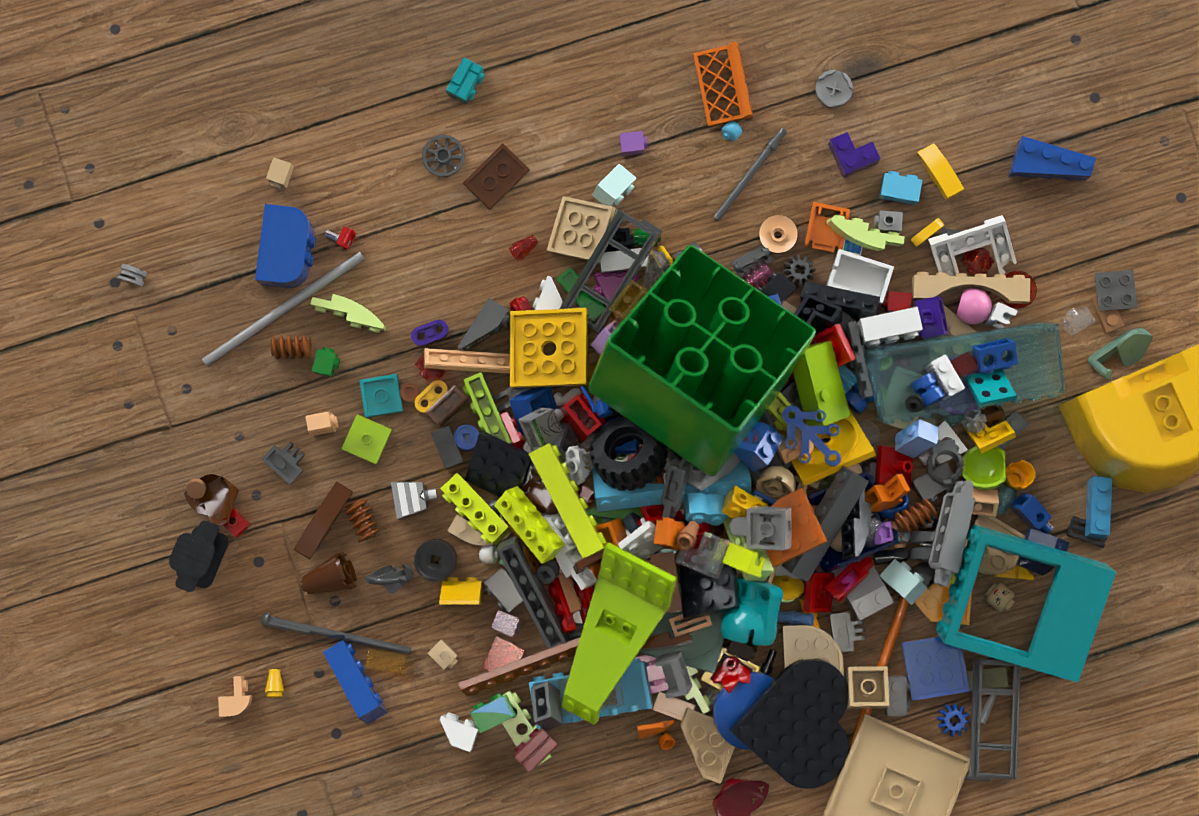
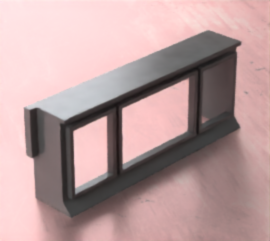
M618 210L559 309H570L581 290L607 306L596 324L587 319V326L600 333L610 320L663 231L644 219L640 222L626 212ZM624 219L650 235L639 254L612 239ZM609 244L634 259L633 264L611 300L585 285Z
M996 658L994 660L971 659L970 662L973 663L970 768L966 774V780L990 781V778L1017 780L1021 666ZM983 664L1013 666L1012 689L982 688ZM982 694L1012 695L1010 744L980 743ZM980 749L1010 751L1009 774L979 772Z

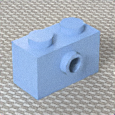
M917 420L896 434L895 451L912 458L917 457L937 444L938 427L923 420Z

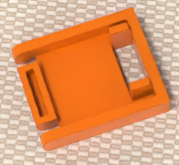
M813 202L804 247L808 248L809 241H811L812 249L834 253L836 246L838 250H843L845 238L841 237L826 224L827 220L830 219L829 217L820 216L822 209L838 212L840 216H844L848 220L850 209Z

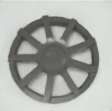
M438 135L431 138L424 146L422 152V160L426 169L431 174L439 177H448L458 172L465 159L461 143L449 135ZM446 138L444 148H441L437 139ZM449 139L456 143L450 150L447 149ZM433 141L438 148L437 151L428 148ZM460 148L461 155L451 154L454 150ZM426 151L435 154V157L426 159ZM451 159H461L458 166L451 161ZM436 160V165L431 169L427 163ZM447 163L454 168L453 171L448 173L446 169ZM440 164L443 165V173L435 172Z

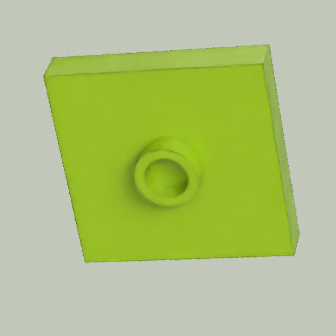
M357 414L341 449L377 465L392 429Z

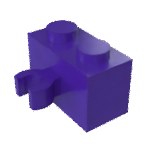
M936 296L915 301L916 306L914 307H918L923 328L918 333L919 336H922V339L929 340L949 335L942 297Z

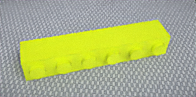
M548 443L529 453V456L582 558L588 557L605 548L604 543H606V539L602 532L598 533L595 527L597 522L594 516H589L586 510L588 505L584 497H579L577 493L579 487L575 480L571 481L568 475L570 470L567 464L561 462L559 458L561 453L557 445L553 446L552 443Z

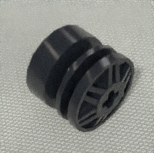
M443 539L426 541L417 549L414 556V565L417 572L429 581H439L446 578L454 570L457 563V554L454 547ZM433 554L441 556L440 564L432 562Z

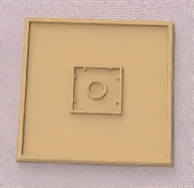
M864 714L822 816H950L970 767V758Z

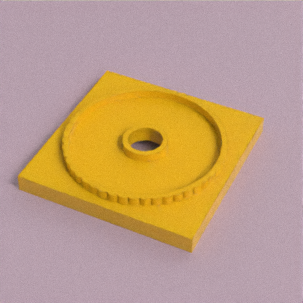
M586 308L510 311L511 388L588 385ZM547 343H554L556 345L555 353L549 356L545 355L543 352L544 346Z
M850 409L849 417L831 423L839 427L840 431L837 436L816 434L820 439L829 438V442L825 443V445L830 450H835L840 454L841 461L837 466H829L825 461V455L815 445L810 454L811 460L808 463H802L799 460V456L790 461L803 486L839 472L842 466L848 468L876 456L875 450ZM831 427L830 432L832 434L837 433V428ZM784 430L778 432L787 437L786 432ZM802 455V456H801V459H802L803 461H807V460L809 459V456H808L807 458H805V457ZM830 455L829 460L831 462L836 461V455Z

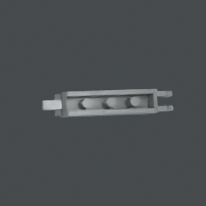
M970 480L964 482L956 481L953 492L944 495L929 559L930 567L935 569L934 583L943 587H948L952 574H958L961 566L962 554L975 498L972 497L974 485Z

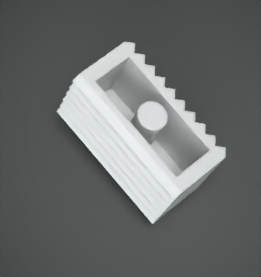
M946 355L932 361L925 367L927 373H933L937 380L936 385L941 386L946 394L942 400H946L965 389Z

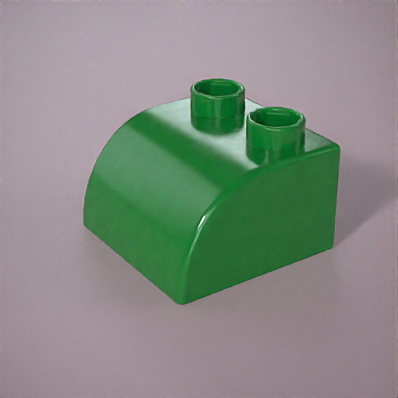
M689 245L609 336L588 389L590 393L701 471L714 477L776 398L812 342L816 331L806 322L696 247Z

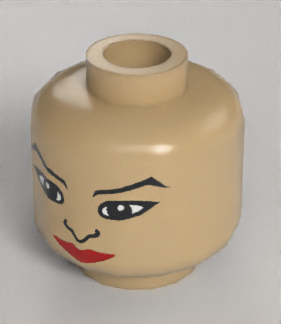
M994 583L985 594L987 596L986 602L998 612L1004 609L1008 611L1015 603L1013 601L1014 592L1003 583L998 585Z

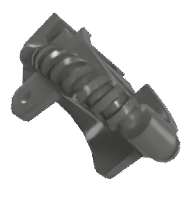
M946 438L945 441L937 439V444L929 449L930 456L927 460L928 473L935 482L942 483L943 487L952 486V482H956L955 480L961 477L964 470L963 458L958 453L959 446L955 444V440H952V438ZM943 454L953 457L957 465V471L948 479H943L935 471L934 460Z
M407 563L402 564L403 570L401 571L398 566L392 568V565H387L367 575L365 580L368 584L384 585L388 592L393 594L413 578L414 572Z

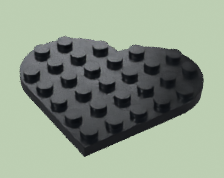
M814 658L793 662L774 679L729 730L791 785L805 789L821 787L838 776L849 753L847 735L838 723L848 704L846 680L834 665L825 660Z

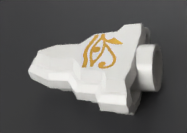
M578 446L568 447V450L565 452V463L570 470L568 474L571 481L575 480L577 485L585 482V478L594 468L590 459V452L579 449Z

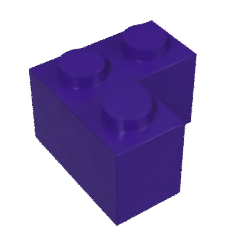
M848 132L830 139L828 143L843 178L878 164L881 159L873 142L855 149Z

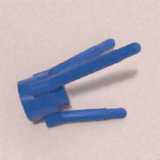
M581 386V390L589 402L593 413H597L599 418L608 417L613 414L612 407L602 400H597V405H595L585 387Z

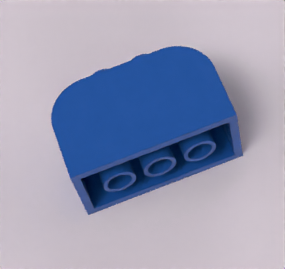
M265 204L255 280L260 285L296 288L303 284L308 277L309 267L313 266L314 257L311 255L312 248H315L316 237H313L314 229L312 223L298 208Z

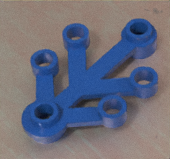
M788 406L783 410V421L788 424V436L785 441L787 448L794 449L797 446L795 427L797 426L802 431L801 453L799 455V460L802 463H808L811 460L809 440L825 455V461L829 466H837L840 463V454L835 450H830L816 435L829 434L837 436L840 431L839 427L836 424H831L830 426H807L802 421L815 419L817 422H823L826 418L823 410L801 412L796 406ZM790 412H794L796 414V417L794 419H790L788 417V414ZM819 412L824 415L821 420L816 418V414ZM836 427L837 433L832 434L830 428ZM790 439L795 441L793 447L787 444ZM802 454H807L809 459L803 461L801 459ZM832 454L837 457V460L834 462L829 460V456Z

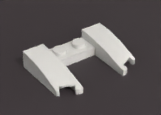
M1002 215L985 220L984 225L950 236L945 233L928 239L938 273H948V276H955L956 273H959L955 255L989 244L991 245L999 274L1006 273L1003 267L1009 261H1012L1014 264L1017 263L1006 221Z

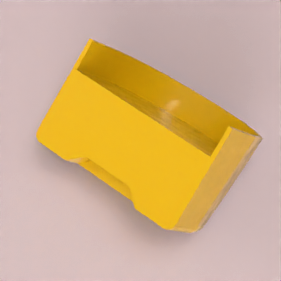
M1199 344L1059 405V409L1078 450L1097 475L1112 478V484L1118 488L1151 493L1174 488L1199 472Z

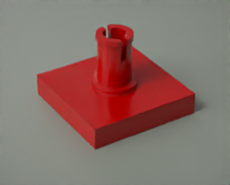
M840 324L834 325L815 335L811 342L812 345L831 341L838 368L856 359L851 349V341L845 336Z
M878 446L875 484L885 485L897 474H902L908 487L911 488L913 458L895 451V447Z
M813 572L809 581H806V584H804V592L801 595L805 596L803 611L831 612L832 596L825 591V587L834 579L835 573Z

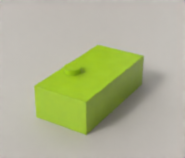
M831 341L809 345L794 369L793 374L803 412L823 410L826 414L823 422H817L815 419L806 420L807 426H826L849 417L850 412ZM819 412L816 414L817 419H823V413Z

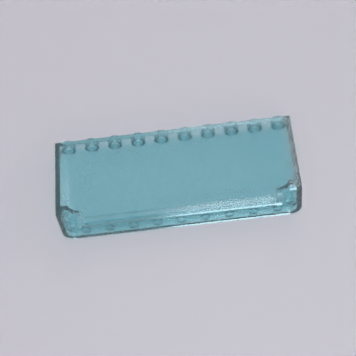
M1036 322L865 349V358L869 369L878 420L883 422V424L895 423L896 419L911 421L915 416L929 418L934 413L948 415L952 410L966 412L971 407H975V409L987 408V406H978L965 382L967 375L982 373L975 368L972 346L1005 338L1015 341L1018 364L1012 365V368L1002 369L1017 395L1016 400L1011 401V403H1022L1023 399L1027 398L1030 400H1040L1041 396L1045 395L1049 398L1058 397L1059 393L1066 392L1059 324ZM1007 351L1002 354V358L1007 356ZM946 355L965 389L946 400L940 399L926 408L923 407L919 412L909 411L905 406L906 398L910 394L920 396L915 394L910 384L928 374L927 370H925L928 364ZM989 355L984 357L983 363L988 361ZM1005 402L994 404L993 406H1003Z

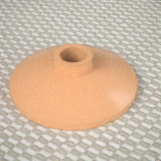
M771 216L760 227V241L771 252H786L794 246L797 240V228L794 222L786 216ZM776 232L781 233V238H776L774 234Z

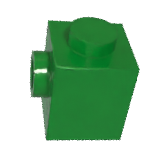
M323 347V350L317 349L312 368L313 373L333 378L334 371L338 370L340 359L334 353V349Z

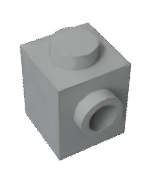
M880 210L878 216H874V227L881 230L880 233L891 231L900 234L902 231L903 212Z

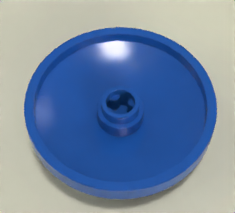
M750 672V683L744 684L738 681L731 693L722 688L715 701L713 717L717 731L729 744L740 749L750 750L729 729L774 681L772 677L760 672Z

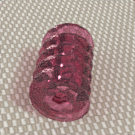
M763 259V265L756 263L757 270L752 267L750 268L751 275L747 272L744 273L745 279L743 280L754 288L762 286V282L767 285L769 283L767 279L773 274Z

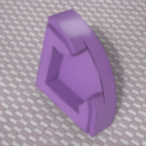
M891 521L883 522L878 527L875 534V544L894 541Z

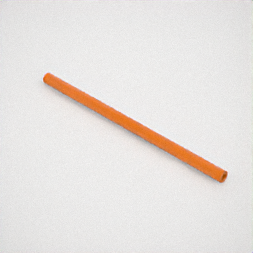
M902 596L899 600L877 667L888 666L909 604ZM862 709L849 750L864 714L870 716L872 709Z

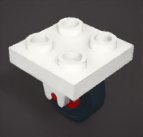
M634 512L624 518V523L628 530L626 531L627 537L618 544L622 550L642 560H647L650 558V555L662 548V546L653 544L656 525L649 521L646 522L644 517L641 518Z

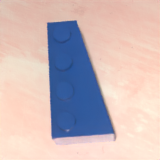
M1022 136L1018 141L1008 177L1023 176L1027 178L1043 177L1046 179L1087 180L1092 174L1096 158Z
M342 640L323 652L360 720L368 725L388 713L382 704L383 701L380 695L373 688L372 680L364 673L363 670L365 668L362 662L354 656L356 651L351 643L347 644Z

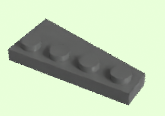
M856 321L848 322L846 328L848 338L851 341V349L856 357L853 360L860 400L869 399L873 396V391L868 376V365L864 359V345L860 342L861 330Z

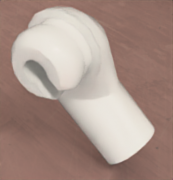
M575 386L564 396L557 392L554 395L556 405L566 404L577 394L580 395L581 391Z

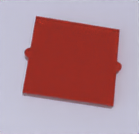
M496 637L482 668L491 671L521 660L525 650L513 645L511 641L507 642Z

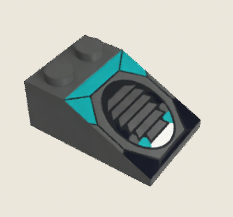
M488 298L458 345L459 350L468 351L500 332L502 327L505 329L510 323L509 310Z

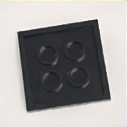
M482 430L478 435L465 480L501 497L506 490L516 486L522 490L532 460L528 452Z
M718 553L680 563L684 619L690 620L739 608L736 568L722 563L725 553Z

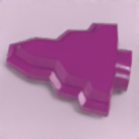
M628 270L621 273H602V271L595 273L594 277L597 285L593 287L594 290L608 300H611ZM638 273L629 287L633 286L639 278Z

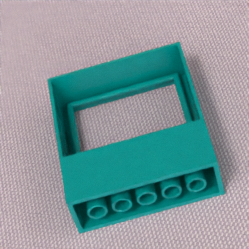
M974 524L973 528H970L968 531V543L963 550L961 566L958 574H954L956 579L954 584L950 585L948 592L950 595L949 600L944 603L942 609L944 614L936 627L938 636L944 644L1078 683L1116 571L1100 561ZM986 547L1056 567L1028 652L958 632Z

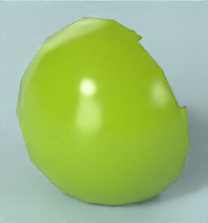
M975 446L962 457L964 461L962 476L966 481L970 480L975 489L988 491L996 489L1005 483V451L1001 448L995 447L981 454Z

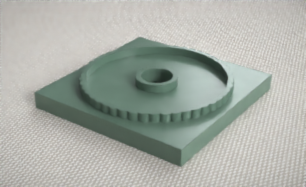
M679 583L680 596L682 602L681 583ZM683 612L664 615L652 632L651 637L668 631L672 638H674L675 635L669 619L682 615ZM724 612L709 615L712 626L690 633L694 643L669 649L639 651V653L658 658L661 654L681 651L686 666L715 674L724 641L720 631ZM681 620L678 621V622H675V626H676V625H679L680 622H681ZM707 620L695 623L694 626L703 624L707 622Z

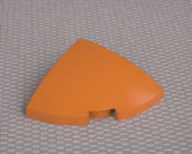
M675 719L637 725L639 740L656 736L668 730L675 724Z

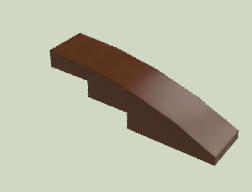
M336 481L294 547L296 552L309 560L312 558L331 530V526L340 515L342 508L351 497L352 490Z
M667 631L652 637L650 635L640 651L669 649L694 642L690 633L672 638L671 634Z

